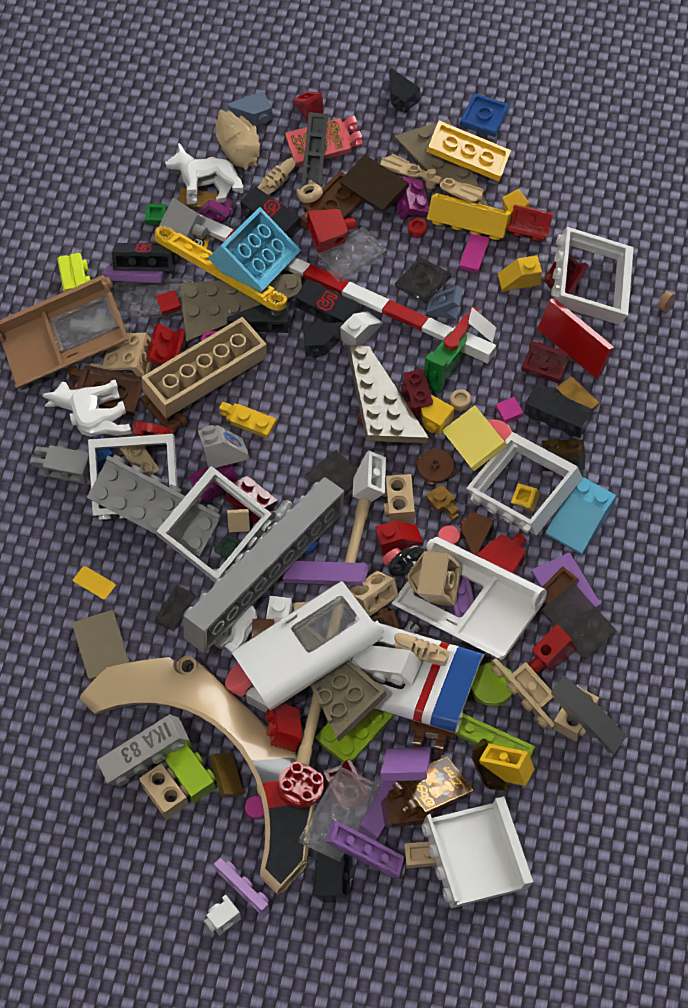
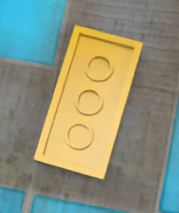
M438 121L426 152L499 182L511 150Z

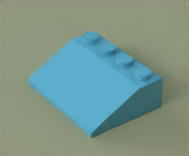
M259 207L208 258L222 273L262 292L301 249Z

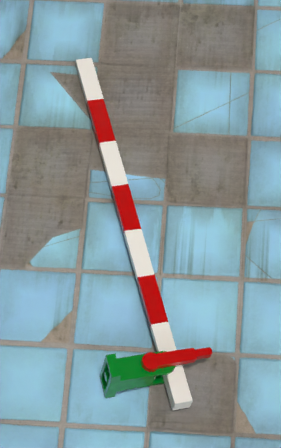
M200 215L203 218L201 225L208 228L207 234L224 242L235 231ZM296 257L284 268L294 274L300 273V276L305 279L318 282L327 289L337 291L349 299H353L360 304L442 340L434 353H429L426 356L424 363V374L429 389L442 392L446 379L465 354L485 363H489L495 355V344L467 332L472 326L468 323L471 310L467 315L463 316L456 327L452 328Z

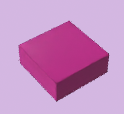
M515 397L499 402L495 406L502 421L506 424L523 417V411Z

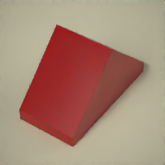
M307 91L292 99L293 104L307 121L309 112L324 113L321 92Z

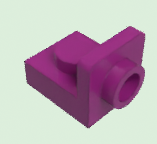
M228 198L221 205L219 202L209 199L200 208L199 214L221 223L225 218H229L232 213V200Z

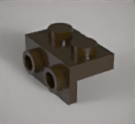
M549 439L542 441V448L574 464L579 470H585V446L583 439ZM543 466V471H552Z

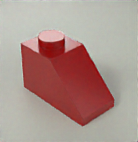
M392 521L375 526L376 540L382 556L395 548L404 550L413 545L423 544L416 524Z

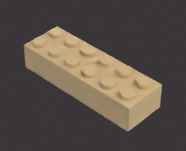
M241 317L142 376V390L164 417L168 418L264 360L267 356V344L248 322Z

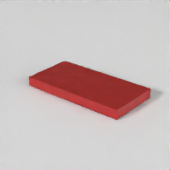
M554 297L549 300L537 330L560 349L568 353L574 361L596 379L599 378L614 347Z

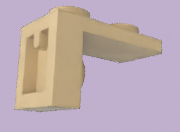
M144 446L114 448L118 455L125 456L131 466L134 464L144 470L143 474L148 477L159 470Z

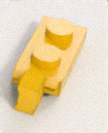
M222 402L219 407V414L225 416L231 425L268 439L277 422L274 417L234 403L232 406Z

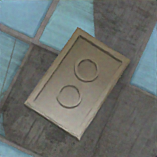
M113 610L72 622L89 682L93 681L107 667L130 663Z

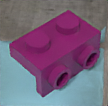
M403 176L402 179L409 183V187L396 200L400 219L404 220L408 214L426 217L429 205L424 181Z
M231 464L215 468L232 483L238 481V477ZM208 466L195 471L193 475L187 477L193 487L209 469ZM213 481L200 497L206 503L226 492V490Z

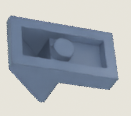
M457 285L430 296L426 314L456 319L463 289Z

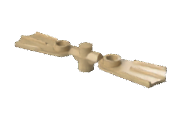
M394 154L385 158L382 157L380 163L382 166L392 172L408 177H422L426 181L425 186L428 189H434L436 184L440 183L442 190L469 203L482 199L484 192L482 188L460 183L452 178L443 179L436 175L435 169L422 170L418 165L412 164Z

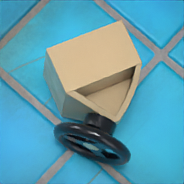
M413 545L399 552L391 560L388 566L389 574L395 577L406 574L411 588L427 602L433 605L456 606L462 565L449 553L427 552L423 546ZM396 565L402 566V569L394 570Z

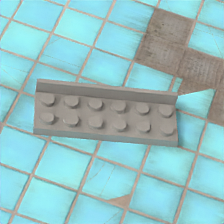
M115 454L113 458L107 456V461L87 498L156 534L159 527L185 498L184 495L180 494L182 490L172 484L169 487L161 484L163 480L153 474L151 477L144 475V470L134 464L132 467L125 465L126 460ZM200 499L193 504L168 534L198 557L203 553L222 517L218 514L219 509L208 504L205 507L199 504Z

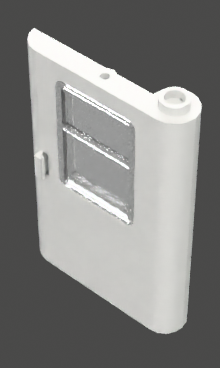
M340 581L231 653L271 711L383 638L381 634L384 630L378 621H372L344 582Z

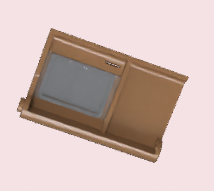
M101 275L0 320V341L17 389L129 340L111 291L114 286L110 277L106 278L104 275Z

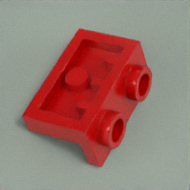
M160 323L156 324L146 360L161 366L179 355L185 341V330L181 328L175 332Z

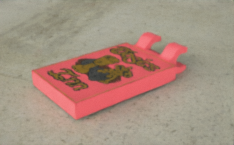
M355 116L347 118L344 122L341 121V118L328 121L324 160L351 153V147L363 145L361 132L356 131L358 128ZM307 127L285 133L292 158L296 161L295 167L304 165Z

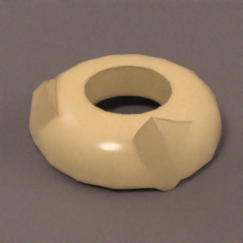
M309 180L307 185L296 191L297 197L302 203L314 202L323 194L320 185ZM313 189L311 193L305 194L308 190Z

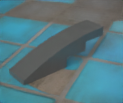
M309 112L301 188L307 185L309 180L321 187L328 114Z
M562 676L552 690V696L573 722L580 723L590 737L599 740L608 753L615 754L626 738L624 733L589 696L566 676Z

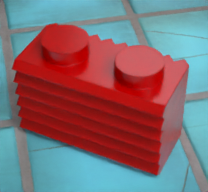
M280 704L271 711L267 709L265 714V721H268L266 735L270 736L271 746H279V748L291 750L292 752L296 750L303 737L299 708Z

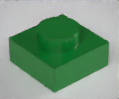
M147 204L145 224L160 225L167 211V205Z

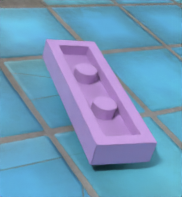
M219 858L214 863L215 871L262 917L270 911L267 897L262 892L257 894L252 889V883L245 876L241 878L236 873L237 869L231 862L227 861L225 863Z

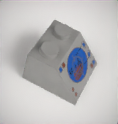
M209 425L198 430L208 468L210 466L217 468L250 459L243 439L219 425Z

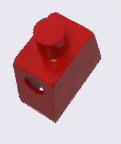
M339 209L308 211L306 223L317 253L344 244L347 241L348 231L356 229L354 217L343 219Z
M516 533L512 539L501 534L479 551L477 556L516 575L525 561L526 551L522 546L527 540L520 533Z
M556 624L533 647L534 659L528 665L536 674L543 668L549 673L552 672L575 652L572 639Z

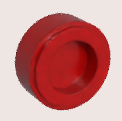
M421 218L410 220L408 223L409 235L413 238L425 236L427 233L426 221Z

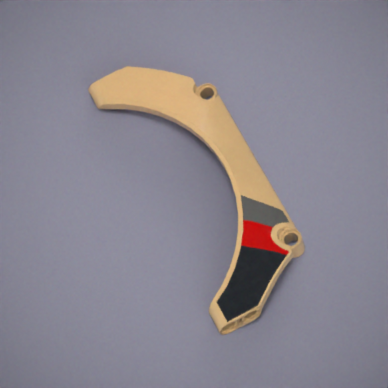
M184 656L176 663L172 658L166 657L107 667L84 690L80 700L95 715L131 705H162L185 710L202 717L223 732L247 761L261 794L266 831L265 849L260 870L261 879L279 895L301 874L307 866L310 830L316 803L306 808L291 806L280 797L277 789L280 774L285 768L296 762L297 754L294 751L279 748V746H271L270 736L266 735L267 726L199 661L191 656ZM194 663L192 671L187 672L188 665Z

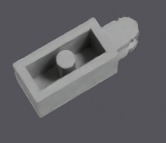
M50 445L49 448H35L34 453L40 457H45V459L32 458L30 464L36 468L43 469L46 477L86 484L90 472L89 453L82 449L72 450L61 445Z

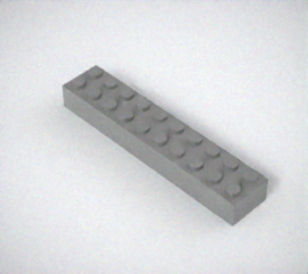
M325 477L319 483H314L310 492L306 496L303 495L299 498L296 506L288 509L283 518L278 523L275 522L269 532L264 537L261 536L255 543V546L242 555L241 560L237 564L230 566L227 574L222 579L218 578L208 593L204 592L198 602L185 611L183 616L184 639L205 653L315 540L342 515L344 490Z

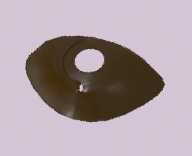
M484 738L481 739L473 749L471 758L482 784L489 790L509 792L504 780L480 764L479 760L488 746L487 741Z

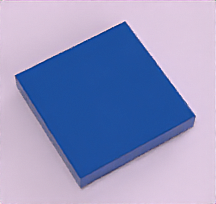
M474 93L460 120V126L496 138L510 109V104Z

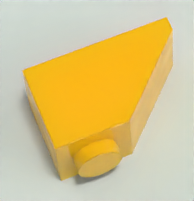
M538 255L518 258L498 272L501 291L541 285L542 270Z
M431 395L433 405L421 408V419L427 431L435 432L441 436L442 430L454 418V407Z
M488 744L479 760L480 764L505 782L526 786L535 770L527 751Z

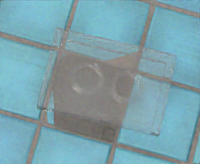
M361 227L349 234L344 244L321 253H316V259L341 282L385 257L388 250L364 227Z

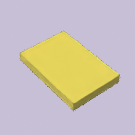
M475 405L442 430L473 471L477 470L507 446Z

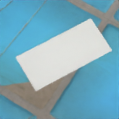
M472 307L468 323L493 343L496 327Z

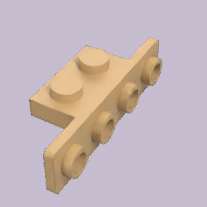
M495 658L491 662L493 673L498 678L503 677L508 683L506 685L508 690L513 695L518 694L522 699L521 704L528 712L533 711L537 716L536 721L542 728L545 729L547 727L551 730L555 724L541 709L553 698L549 687L526 662L514 673L510 674L500 661Z

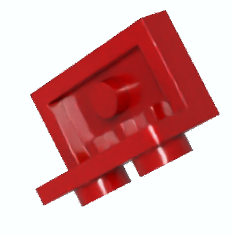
M514 204L507 231H511V234L515 236H523L524 234L531 236L532 240L542 241V239H546L549 235L553 213Z

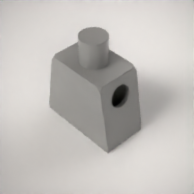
M172 198L159 228L160 226L172 228L177 234L180 233L192 241L195 236L204 239L208 233V228L201 225L203 218L198 213L177 199Z

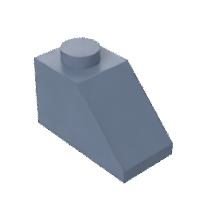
M264 91L228 103L229 111L238 118L243 116L254 126L273 120L272 107Z

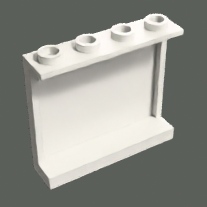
M504 796L496 798L492 804L431 818L430 814L426 816L422 824V831L424 836L429 839V853L432 859L435 858L437 864L436 874L438 879L442 880L444 886L443 896L445 901L449 902L451 908L529 889L533 880Z

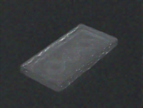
M194 278L163 279L161 283L114 282V299L122 320L183 316L180 284L194 283ZM175 290L182 310L162 316L156 295Z
M339 767L302 832L299 843L340 862L344 852L325 843L331 821L337 820L357 831L376 798L381 785L343 767Z

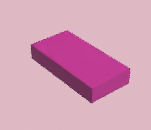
M470 234L459 269L479 273L490 242L489 237Z

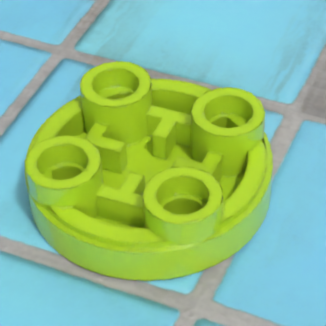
M491 663L478 667L471 686L474 699L487 706L506 705L513 695L506 687L508 683L503 677L498 678L493 673ZM504 666L507 669V671L510 674H512V672L506 666Z

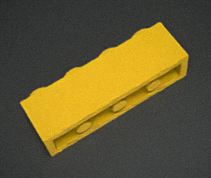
M435 193L431 197L427 219L432 220V223L435 225L448 224L455 230H462L464 228L470 230L472 234L481 235L483 233L489 235L491 239L500 240V238H504L507 235V227L510 223L512 212L477 203H469L462 199Z

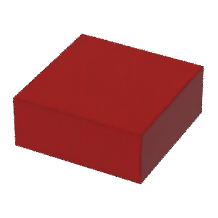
M175 290L156 295L162 316L182 310Z

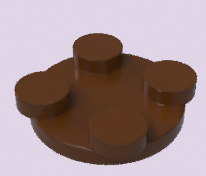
M443 449L428 450L416 460L418 472L429 487L454 478L456 475L453 458Z

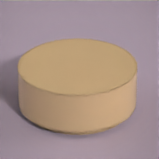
M455 390L450 396V404L455 410H466L471 404V396L466 390Z

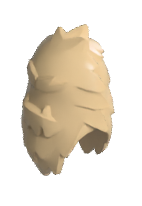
M220 110L218 120H215L216 137L222 147V151L226 154L225 156L233 165L243 167L245 170L249 166L257 167L256 161L259 157L260 143L258 142L259 135L256 133V126H252L243 116L238 118L229 110L227 113Z

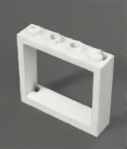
M567 227L561 235H558L556 240L558 251L554 261L557 263L553 273L555 283L551 296L568 310L620 325L628 316L634 247ZM569 245L617 260L613 307L565 293Z
M512 432L505 441L507 446L487 462L466 489L471 497L470 500L478 506L481 504L490 513L501 515L506 522L517 524L522 531L537 535L582 480V475L579 468L574 464ZM517 452L564 477L531 519L484 494Z
M162 434L88 440L91 489L98 477L96 449L167 444L169 486L172 484L178 487L174 435ZM92 501L93 516H98L99 520L111 519V515H118L107 508L100 509V505Z
M210 466L159 527L156 535L215 582L218 578L222 579L227 574L228 569L233 563L237 564L244 554L242 552L247 546L251 548L258 540L256 535L260 530L265 531L271 524L269 520L271 513ZM213 481L261 518L217 572L213 571L168 535Z

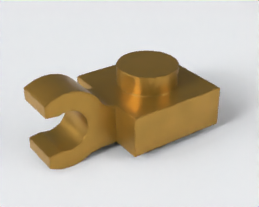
M443 484L426 494V500L438 514L444 511L451 521L459 517L457 514L459 510L454 505L455 498Z

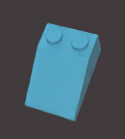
M582 477V480L559 507L545 535L582 555L614 509L616 495Z

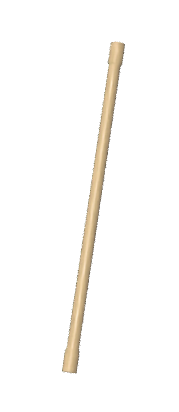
M362 498L358 500L345 563H356L365 521L367 520L371 504L367 499ZM344 597L337 600L334 604L326 638L327 642L339 635L346 605ZM314 692L302 743L296 762L309 766L312 745L321 711V705Z

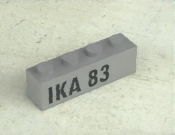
M168 715L99 758L97 762L107 784L122 786L128 783L129 778L146 772L148 766L153 763L162 762L169 753L181 750L184 747L183 744L190 740L179 717Z

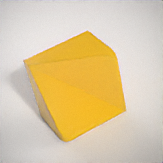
M519 189L502 198V207L505 211L512 212L514 204L529 207V201Z
M518 483L511 503L534 512L541 493L537 488Z

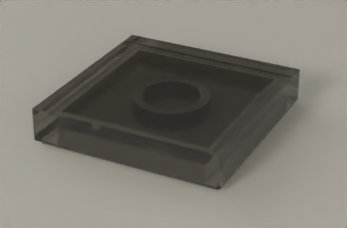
M420 257L395 282V287L426 304L451 278V273Z
M335 450L307 472L305 478L313 485L316 482L319 483L325 477L343 489L345 496L353 490V478L357 470Z

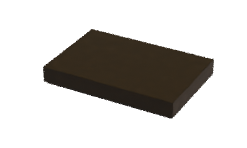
M365 154L339 181L342 187L383 214L409 187V183Z

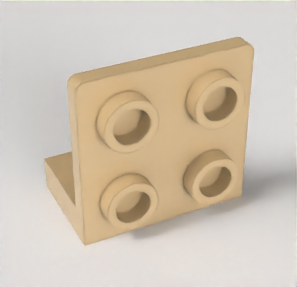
M146 332L128 333V341L106 351L102 368L112 371L132 370L136 376L142 377L150 372L152 363L146 360L151 338Z

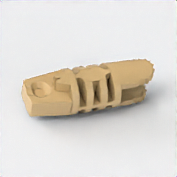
M289 158L280 166H275L263 178L257 188L268 195L275 192L288 179V174L294 169L296 161L293 158Z
M399 632L395 634L394 647L396 649L411 650L420 660L441 666L446 665L450 654L446 649L408 634Z

